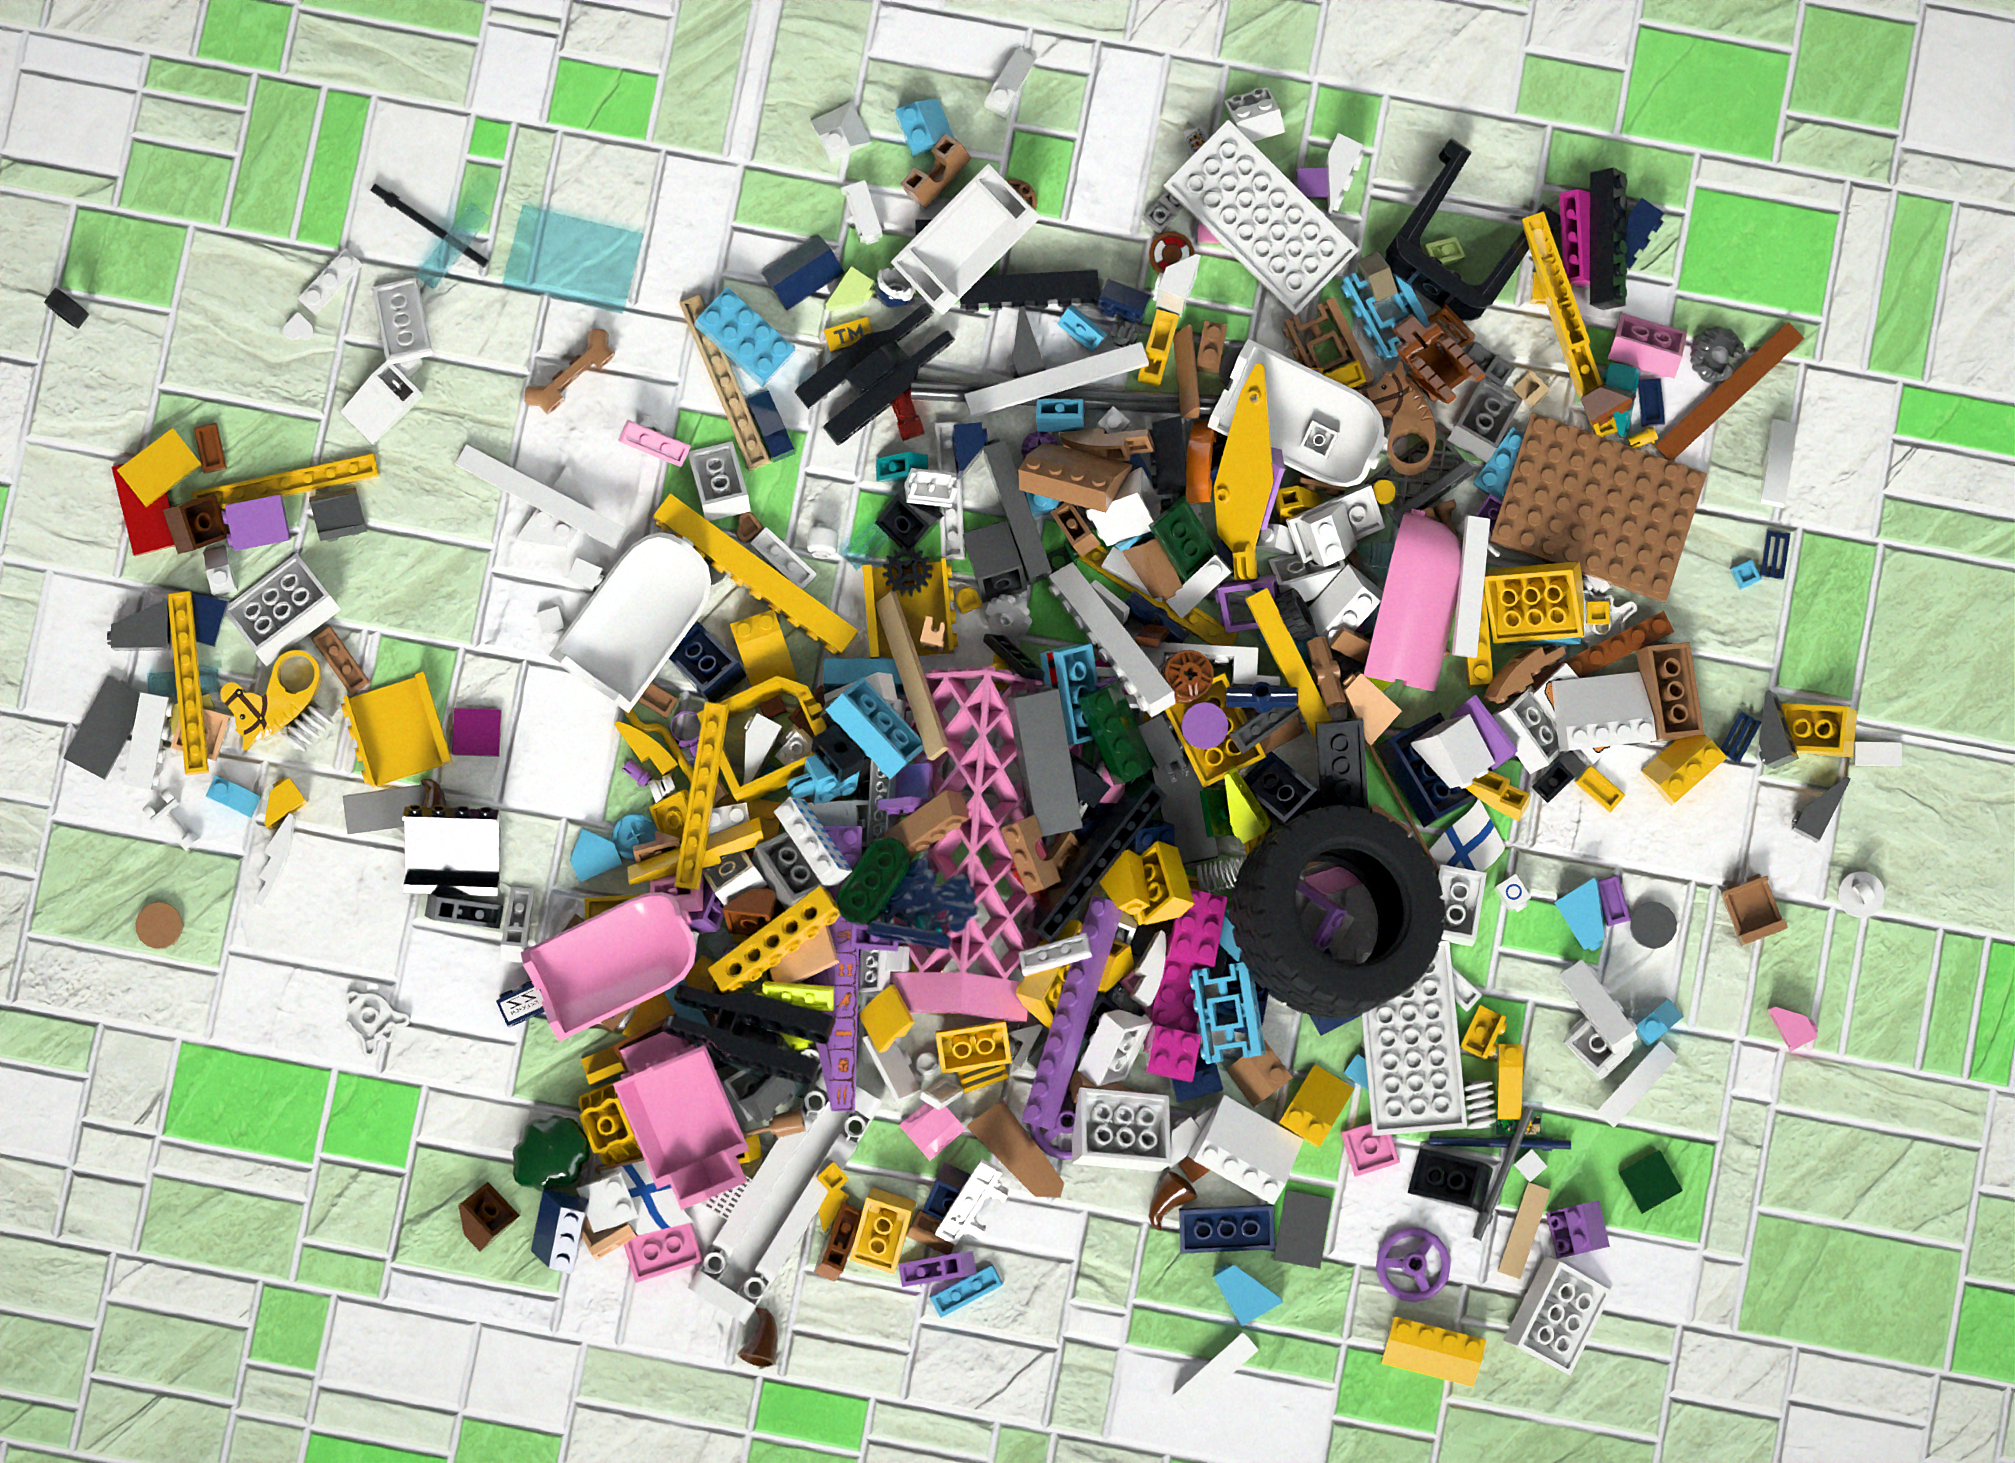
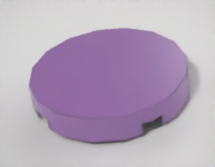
M1202 702L1193 705L1186 711L1182 718L1181 730L1183 737L1190 745L1200 749H1210L1216 747L1224 740L1228 732V721L1220 707L1213 703Z

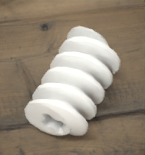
M315 701L316 708L307 707L309 715L301 713L303 721L294 720L296 728L287 727L289 735L281 733L294 748L302 751L306 750L304 742L310 745L313 743L311 735L316 738L320 737L317 729L326 731L324 722L330 725L333 724L331 717Z
M1477 1080L1465 1082L1470 1085L1464 1088V1092L1471 1093L1465 1097V1101L1472 1103L1465 1107L1467 1111L1472 1112V1114L1466 1116V1119L1473 1121V1123L1467 1125V1129L1492 1128L1490 1124L1496 1122V1119L1489 1117V1115L1496 1111L1495 1109L1488 1108V1105L1495 1103V1100L1489 1099L1487 1096L1493 1094L1494 1091L1487 1089V1086L1493 1084V1081Z

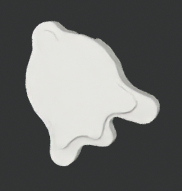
M1583 590L1584 636L1581 639L1587 646V649L1624 631L1626 620L1636 612L1637 605L1632 601H1628L1619 607H1615L1613 605V596L1596 597L1591 590ZM1610 601V624L1586 625L1585 602Z
M350 991L345 996L347 1026L361 1040L363 1054L367 1058H372L376 1055L378 1039L383 1038L386 1042H391L394 1038L395 1030L410 1023L408 1014L393 1010L382 996L371 993H358L356 991Z

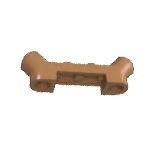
M591 329L588 332L587 352L582 356L577 355L569 363L571 366L565 371L560 370L556 373L550 385H528L525 388V403L528 406H540L546 415L552 413L564 403V398L560 394L590 366L594 365L600 371L615 356L616 353L608 346L609 334L607 331Z

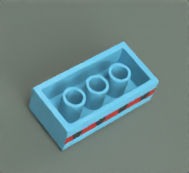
M1092 644L1069 645L1040 653L1042 670L1045 672L1043 677L1044 684H1050V687L1059 689L1068 745H1076L1094 740L1077 698L1096 690L1095 684L1098 683Z

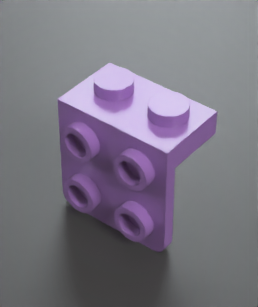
M931 763L906 765L896 774L895 798L878 800V810L887 811V815L901 816V813L912 814L931 801L933 765Z

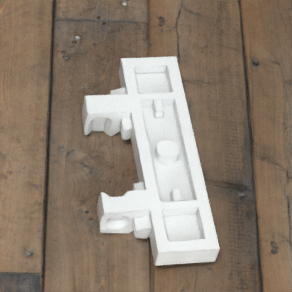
M981 1158L937 1227L935 1235L954 1245L958 1243L963 1234L966 1236L971 1234L981 1239L986 1231V1225L979 1224L975 1216L985 1199L990 1197L998 1198L1002 1203L1008 1197L1009 1189L1002 1186L998 1180L1002 1169Z

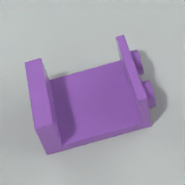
M282 494L225 505L226 510H222L224 524H229L230 533H227L229 547L234 548V551L291 540Z

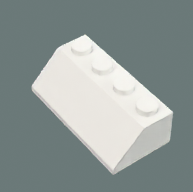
M1195 254L1166 267L1164 274L1159 273L1153 298L1156 301V309L1182 317L1197 277L1201 255Z

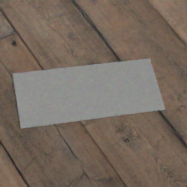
M421 785L343 796L347 835L405 827V821H402L405 806H422L427 793L426 787Z

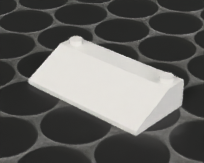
M988 163L891 263L934 309L944 315L1041 216Z

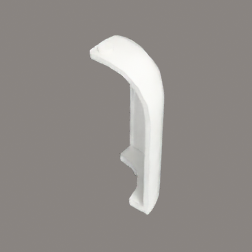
M1248 339L1231 373V380L1227 386L1229 391L1224 389L1211 414L1207 427L1228 436L1240 391L1257 363H1261L1265 368L1271 447L1282 450L1284 464L1330 485L1349 487L1360 484L1366 478L1371 468L1376 469L1381 459L1377 454L1385 432L1382 416L1372 401L1359 392ZM1312 421L1339 433L1327 460L1300 447Z
M663 532L645 536L634 543L620 557L548 656L569 673H573L583 680L582 682L595 692H600L610 702L629 713L698 619L708 601L711 586L709 568L702 556L692 548L695 544L684 536L680 539L672 534Z

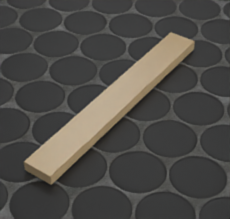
M701 294L680 301V307L749 471L771 463L726 354L694 326L696 319L706 309Z
M890 591L875 605L927 758L934 761L949 749V745L898 596L895 592Z

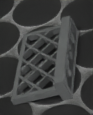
M1439 428L1436 430V438L1439 437L1444 443L1443 450H1434V454L1442 455L1440 466L1429 465L1427 468L1439 471L1438 479L1435 481L1425 480L1426 470L1423 471L1422 480L1408 478L1409 475H1406L1405 478L1392 476L1393 468L1389 464L1365 481V485L1370 484L1372 489V484L1379 479L1390 482H1405L1403 493H1396L1395 497L1402 498L1401 506L1393 511L1388 504H1381L1391 516L1398 529L1405 512L1411 513L1412 509L1423 510L1428 508L1473 475L1472 466L1467 460L1463 459ZM1422 440L1398 457V459L1404 463L1413 464L1411 463V456L1418 452L1425 453L1426 457L1428 447L1423 449L1426 444ZM1445 456L1455 457L1459 462L1453 468L1443 467ZM1407 484H1421L1420 492L1416 495L1406 494Z

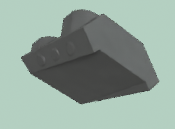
M356 487L309 497L320 541L327 540L332 542L340 537L355 536L367 532Z

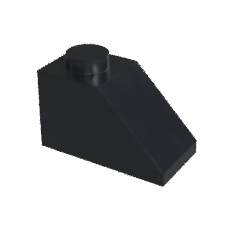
M1569 750L1532 788L1549 803L1587 765L1572 750Z

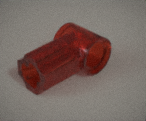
M909 392L902 393L891 402L898 421L896 423L902 441H906L923 435L925 432L920 417L916 414Z

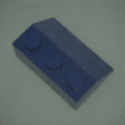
M543 1189L531 1252L548 1268L572 1274L578 1259L589 1199Z

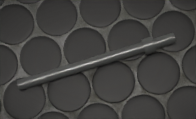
M1527 1106L1524 1109L1484 1210L1481 1214L1479 1213L1477 1218L1479 1222L1472 1238L1481 1241L1487 1225L1492 1222L1494 1217L1492 1215L1534 1109Z

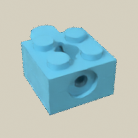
M813 755L806 758L803 775L791 779L787 783V788L791 792V796L795 798H803L809 795L813 805L827 803L835 797L847 796L853 793L857 788L859 772L840 783L817 756Z

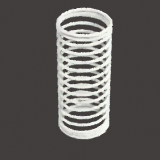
M1240 856L1239 863L1238 858L1235 857V864L1233 859L1230 858V865L1227 859H1225L1224 863L1220 860L1219 865L1216 861L1214 866L1211 862L1209 867L1206 863L1204 866L1198 865L1197 878L1201 891L1210 893V891L1215 892V890H1225L1226 887L1228 889L1231 886L1234 887L1232 876L1234 881H1237L1236 871L1238 874V869H1240V865L1244 862V858ZM1226 874H1227V877H1228V880H1229V883H1230V884H1229V887H1228V885H1227ZM1221 876L1224 882V888L1222 886ZM1216 877L1219 883V889L1217 887ZM1211 879L1214 884V890L1211 887Z

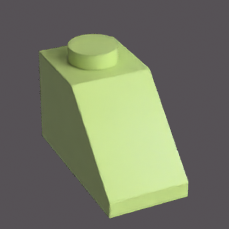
M851 266L826 303V309L835 311L860 306L865 300L870 301L875 293L874 281Z

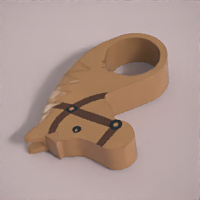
M1399 361L1395 370L1384 372L1383 377L1376 385L1357 392L1372 401L1382 418L1393 420L1387 444V458L1392 468L1404 475H1416L1425 471L1432 462L1436 442V428L1426 399L1417 385L1405 375L1403 363ZM1408 434H1416L1427 445L1428 454L1420 462L1413 464L1404 463L1393 453L1392 447L1395 442L1404 436H1408Z

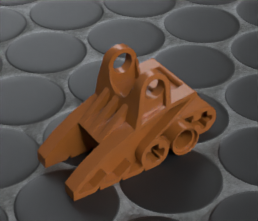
M1411 314L1392 328L1394 334L1402 343V345L1396 348V351L1401 359L1411 366L1406 372L1417 382L1433 403L1440 400L1449 404L1457 398L1452 391L1457 385L1467 378L1473 382H1479L1486 377L1472 359L1448 335L1445 336L1436 322L1433 321L1424 327Z

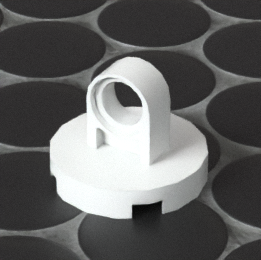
M1861 871L1845 877L1840 883L1837 900L1842 910L1846 914L1857 918H1866L1874 915L1881 909L1885 898V890L1881 881L1875 875Z

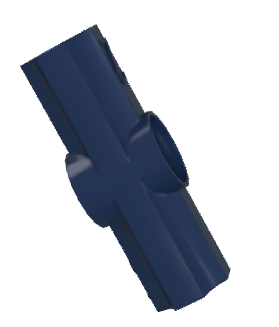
M1135 590L1125 602L1130 607L1129 613L1143 623V626L1151 624L1169 627V635L1165 639L1167 643L1182 644L1190 634L1171 619L1164 608L1154 606ZM1151 617H1157L1160 620V624L1154 623Z
M1258 682L1252 687H1228L1226 690V706L1249 707L1258 713H1267L1272 708H1297L1298 687H1271L1267 682Z

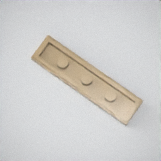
M1529 1182L1527 1183L1497 1272L1519 1280L1521 1279L1551 1190Z

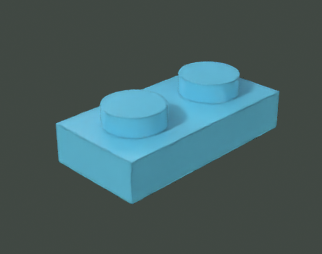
M1073 305L1067 308L1057 323L1091 353L1098 348L1107 335Z

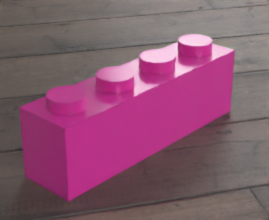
M1577 189L1559 193L1563 267L1569 284L1579 288L1590 286V192Z

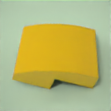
M890 985L879 993L859 1014L878 1052H886L896 1037L905 1036L915 1022L895 985Z

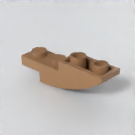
M1103 427L1060 433V439L1066 448L1120 462L1130 461L1131 454L1154 451V442L1148 429L1107 434Z
M1549 646L1545 649L1542 647H1528L1517 654L1494 677L1483 696L1484 700L1495 701L1498 704L1508 700V696L1511 694L1525 691L1526 686L1534 682L1532 675L1541 672V668L1544 666L1558 663L1559 658L1566 655L1564 646Z

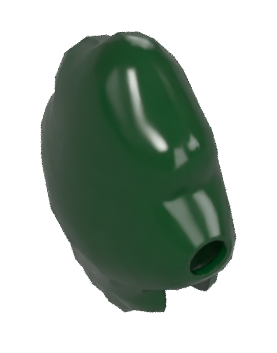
M552 1115L547 1120L535 1119L524 1127L523 1141L513 1148L512 1153L514 1159L513 1177L517 1184L543 1192V1189L551 1190L556 1184L570 1186L581 1176L582 1165L590 1158V1143L584 1130L575 1119Z

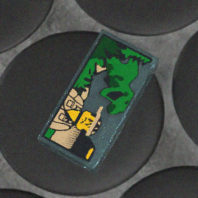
M1495 1112L1494 1137H1513L1520 1120L1497 1119V1112ZM1533 1113L1524 1137H1542V1113Z

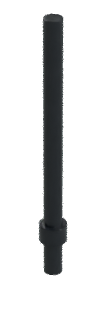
M376 183L372 186L370 191L383 199L386 205L391 208L395 207L483 268L489 263L488 259L399 200L400 197L395 193L387 192Z

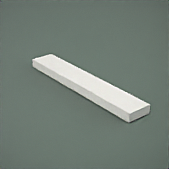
M958 421L935 422L937 471L956 473L951 433L953 426L958 425ZM957 475L953 487H957V492L952 506H939V511L944 515L940 520L942 558H946V561L965 560L961 479H957Z
M1465 516L1452 655L1477 657L1490 519Z

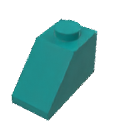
M904 452L876 458V481H906L911 468L929 470L928 455Z

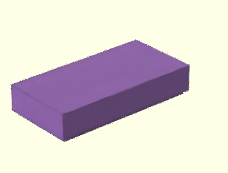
M1618 875L1598 880L1602 910L1607 927L1630 921L1631 918Z

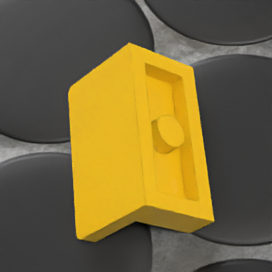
M613 1046L581 1059L590 1086L625 1072Z

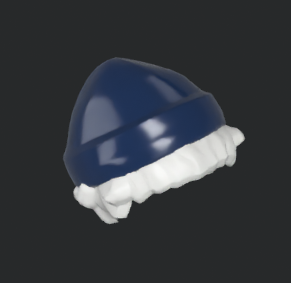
M886 268L878 271L874 288L879 301L886 307H900L909 304L915 293V288L896 268Z

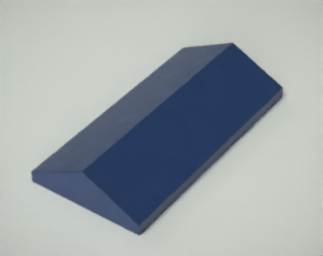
M1274 1205L1180 1208V1254L1275 1249Z

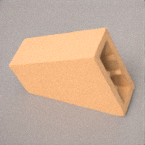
M1351 673L1343 682L1345 685L1342 688L1352 717H1362L1365 744L1371 746L1402 710L1362 673H1356L1355 675Z

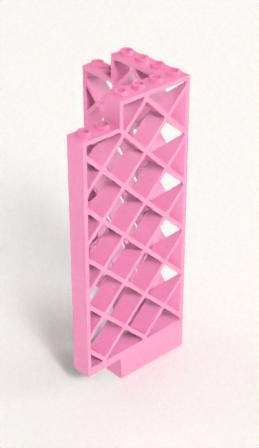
M982 666L981 670L965 667L964 671L962 669L949 668L948 672L932 669L931 673H925L924 675L949 749L934 761L927 758L926 752L923 749L912 762L914 764L931 763L933 765L932 793L934 796L932 799L945 790L960 793L967 782L974 791V796L966 805L969 819L963 822L959 828L947 833L943 839L931 844L927 849L929 853L926 856L929 862L928 868L933 870L935 875L940 870L946 881L952 876L966 873L970 880V886L974 888L977 894L974 904L977 905L982 901L991 919L980 929L973 917L968 920L965 929L959 933L950 930L947 923L940 925L943 929L941 932L951 937L949 949L936 948L931 955H929L924 946L900 942L898 947H910L909 960L913 959L919 972H890V985L896 986L910 1013H963L1006 1021H1027L1028 1010L1021 1004L1016 994L1019 982L1007 980V977L1017 966L1022 973L1018 952L1034 948L1043 939L1034 934L1030 929L1022 936L1012 918L1021 908L1026 916H1028L1039 900L1035 894L1036 892L1026 893L999 827L1008 817L1012 823L1028 817L1027 811L1022 804L1025 799L1022 781L1020 780L1013 787L1004 771V768L1013 759L1019 769L1007 697L1013 696L1014 691L1028 689V692H1032L1034 689V691H1037V686L1045 685L1044 678L1043 680L1022 678L1019 674L1012 675V671L998 670L996 672L995 667ZM983 679L973 693L970 692L965 684V680ZM992 680L1008 683L1010 687L1000 697ZM955 696L962 708L952 721L948 723L942 712ZM900 699L905 700L904 721L906 722V711H911L907 699ZM913 719L909 726L920 737L915 720ZM973 724L979 733V737L971 748L966 751L960 740ZM994 726H996L1005 743L997 754H995L986 738L987 733ZM1082 743L1068 745L1069 751L1081 759ZM950 754L957 766L944 781L937 770ZM989 784H991L1000 800V803L992 812H990L981 796V793ZM901 813V816H899V819L902 817L903 814H904L906 817H908L910 814ZM1061 833L1054 834L1055 842ZM1039 838L1036 841L1035 850L1038 857L1044 860L1049 851L1042 838ZM963 841L970 853L957 868L950 856ZM985 842L995 858V861L987 870H985L976 854ZM1003 875L1014 892L1005 903H1003L994 887ZM943 910L936 918L937 921L939 918L943 919L948 911ZM896 916L893 917V924L907 925V922ZM998 934L1001 935L1009 950L1000 961H998L989 945ZM952 957L960 968V972H941ZM977 959L986 976L966 973L974 960Z

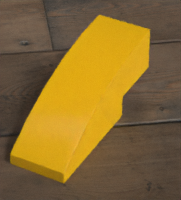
M1157 309L1145 350L1149 365L1140 369L1137 382L1160 388L1179 315Z
M620 721L614 723L642 764L651 759L662 776L679 767L668 751L650 736Z
M1489 771L1482 777L1473 778V783L1465 787L1481 801L1517 821H1520L1529 806L1530 793L1509 785L1510 779L1492 771Z

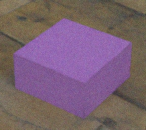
M1326 168L1297 169V188L1309 200L1327 199Z
M1492 494L1488 496L1475 517L1490 519V532L1493 531L1502 503Z

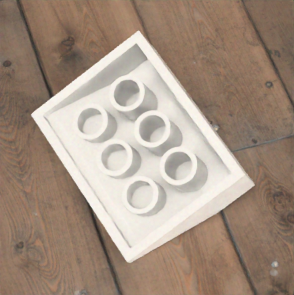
M296 553L227 605L225 614L262 662L268 666L341 609Z
M1641 672L1552 681L1559 751L1657 740L1654 715Z
M1079 1088L1072 1136V1164L1162 1171L1171 1164L1169 1096Z
M1223 1094L1188 1156L1199 1164L1274 1205L1288 1180L1303 1139Z
M1545 1256L1503 1341L1570 1376L1612 1291L1564 1263Z

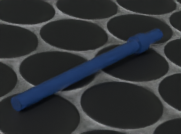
M1429 1136V1146L1509 1148L1513 1138ZM1552 1137L1522 1139L1519 1148L1542 1149V1151H1552V1149L1571 1150V1140H1552Z

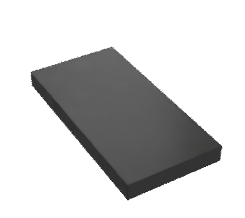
M108 676L63 758L106 780L134 729L140 692Z

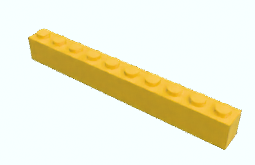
M671 493L653 515V520L656 521L655 525L664 532L668 530L680 539L683 536L688 538L695 544L692 548L703 559L707 558L712 562L711 566L720 573L725 571L731 576L730 580L739 587L744 585L750 590L748 593L756 600L760 601L762 598L768 603L767 607L770 610L774 609L776 614L781 612L788 617L786 621L793 627L798 628L800 626L803 628L808 638L814 642L819 640L825 644L824 649L835 656L837 653L842 656L857 636L858 630Z

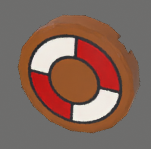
M1165 232L1153 240L1149 249L1150 264L1158 274L1160 272L1164 274L1166 267L1194 255V247L1191 241L1185 235L1178 232Z

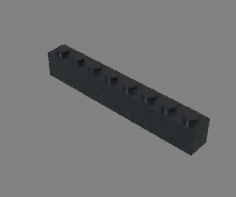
M1141 776L1137 777L1059 875L1061 881L1053 884L1023 923L1038 937L1052 943L1167 795L1152 781Z

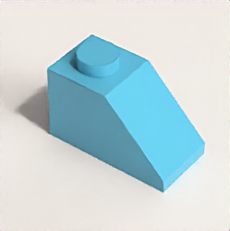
M217 775L214 776L206 793V797L209 800L252 818L261 799V796Z
M1667 999L1636 1025L1637 1030L1635 1032L1644 1044L1649 1046L1681 1020L1683 1015Z

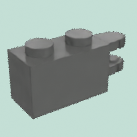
M1161 714L1138 726L1156 771L1164 769L1173 784L1177 782V779L1170 765L1177 762L1181 773L1185 777L1190 775L1182 759L1184 756L1182 752L1185 751L1179 739L1175 740L1171 732L1174 729L1168 718L1164 719Z

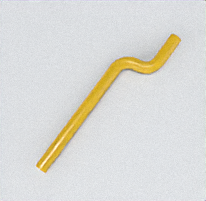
M633 709L629 713L623 710L634 728L644 733L657 732L663 737L691 784L693 769L671 732L662 724L642 723Z

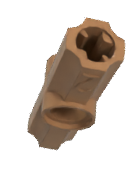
M1320 636L1307 641L1306 646L1312 662L1313 680L1316 685H1319L1325 707L1333 709L1345 704L1346 699L1340 683L1339 665L1336 660H1333L1327 638Z

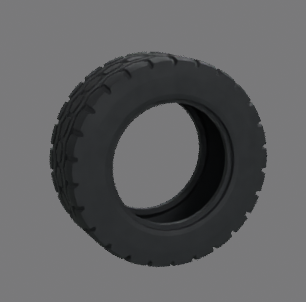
M1343 805L1326 806L1308 811L1271 832L1261 842L1257 843L1247 855L1246 860H1244L1236 877L1237 881H1235L1231 901L1234 904L1231 905L1230 917L1231 925L1235 926L1232 932L1236 947L1241 948L1239 954L1246 968H1251L1253 971L1251 973L1252 977L1262 988L1266 987L1268 989L1267 993L1280 1003L1286 1002L1287 1007L1303 1014L1307 1013L1310 1016L1332 1019L1348 1018L1368 1012L1402 995L1412 988L1427 972L1437 954L1443 935L1444 923L1442 920L1445 918L1444 900L1440 899L1443 892L1439 878L1434 877L1433 873L1436 870L1428 855L1424 856L1422 854L1424 851L1422 846L1413 836L1408 837V831L1394 821L1389 822V818L1374 811L1368 812V809L1355 806L1346 807ZM1326 862L1338 865L1355 875L1370 893L1378 916V934L1375 946L1364 963H1349L1330 957L1321 951L1304 931L1297 912L1296 893L1300 877L1309 863Z

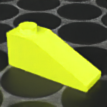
M1233 765L1224 775L1230 823L1234 835L1240 838L1244 844L1265 833L1272 823Z

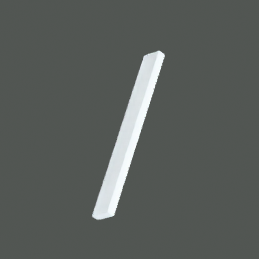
M1139 342L964 394L971 418L1142 368L1148 366L1149 362L1143 344Z
M467 444L455 463L457 467L616 549L626 531V527Z

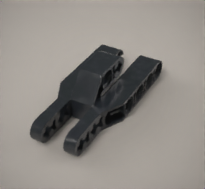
M927 303L920 306L892 329L865 334L794 391L808 410L822 398L825 400L828 394L840 384L843 386L846 380L858 395L863 394L823 426V429L837 446L844 443L910 391L913 379H916L919 370L956 340L947 330L911 358H908L897 343L934 314Z
M679 985L675 992L674 1000L681 1005L718 1015L715 1024L712 1027L670 1015L666 1016L662 1030L671 1036L706 1045L724 1062L801 1084L811 1085L814 1082L821 1062L813 1057L801 1054V1051L793 1052L782 1049L784 1037L773 1031L820 1044H827L836 1020L826 1013L747 991L718 995L693 987Z

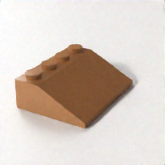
M1045 442L1027 454L1018 469L1019 490L1106 513L1130 473L1132 465Z

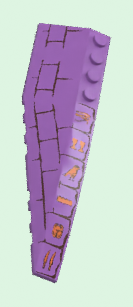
M823 826L853 870L862 856V826ZM845 880L837 887L830 886L827 889L836 903L837 894ZM817 911L812 914L811 919L816 916ZM840 915L833 924L828 925L839 963L802 982L808 985L834 986L833 1012H819L832 1016L836 1022L828 1043L816 1044L831 1111L855 1112L859 949L850 948L852 923ZM798 925L793 928L792 933L797 930Z

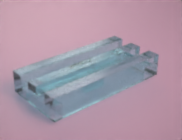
M872 522L840 555L858 571L890 537ZM874 529L876 533L850 557L848 554ZM879 536L883 537L858 563L855 562Z

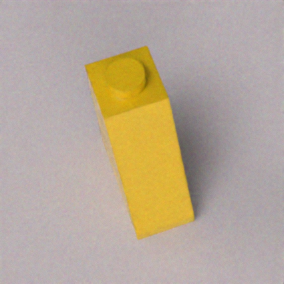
M1127 849L1099 883L1117 908L1133 915L1149 907L1150 901L1142 857Z

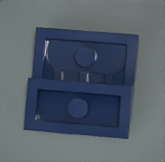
M192 593L196 642L215 647L228 602Z

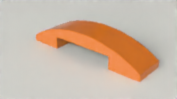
M1209 420L1195 421L1190 434L1186 463V499L1189 503L1211 501L1212 480L1210 473L1213 443L1217 442L1218 431L1207 427Z

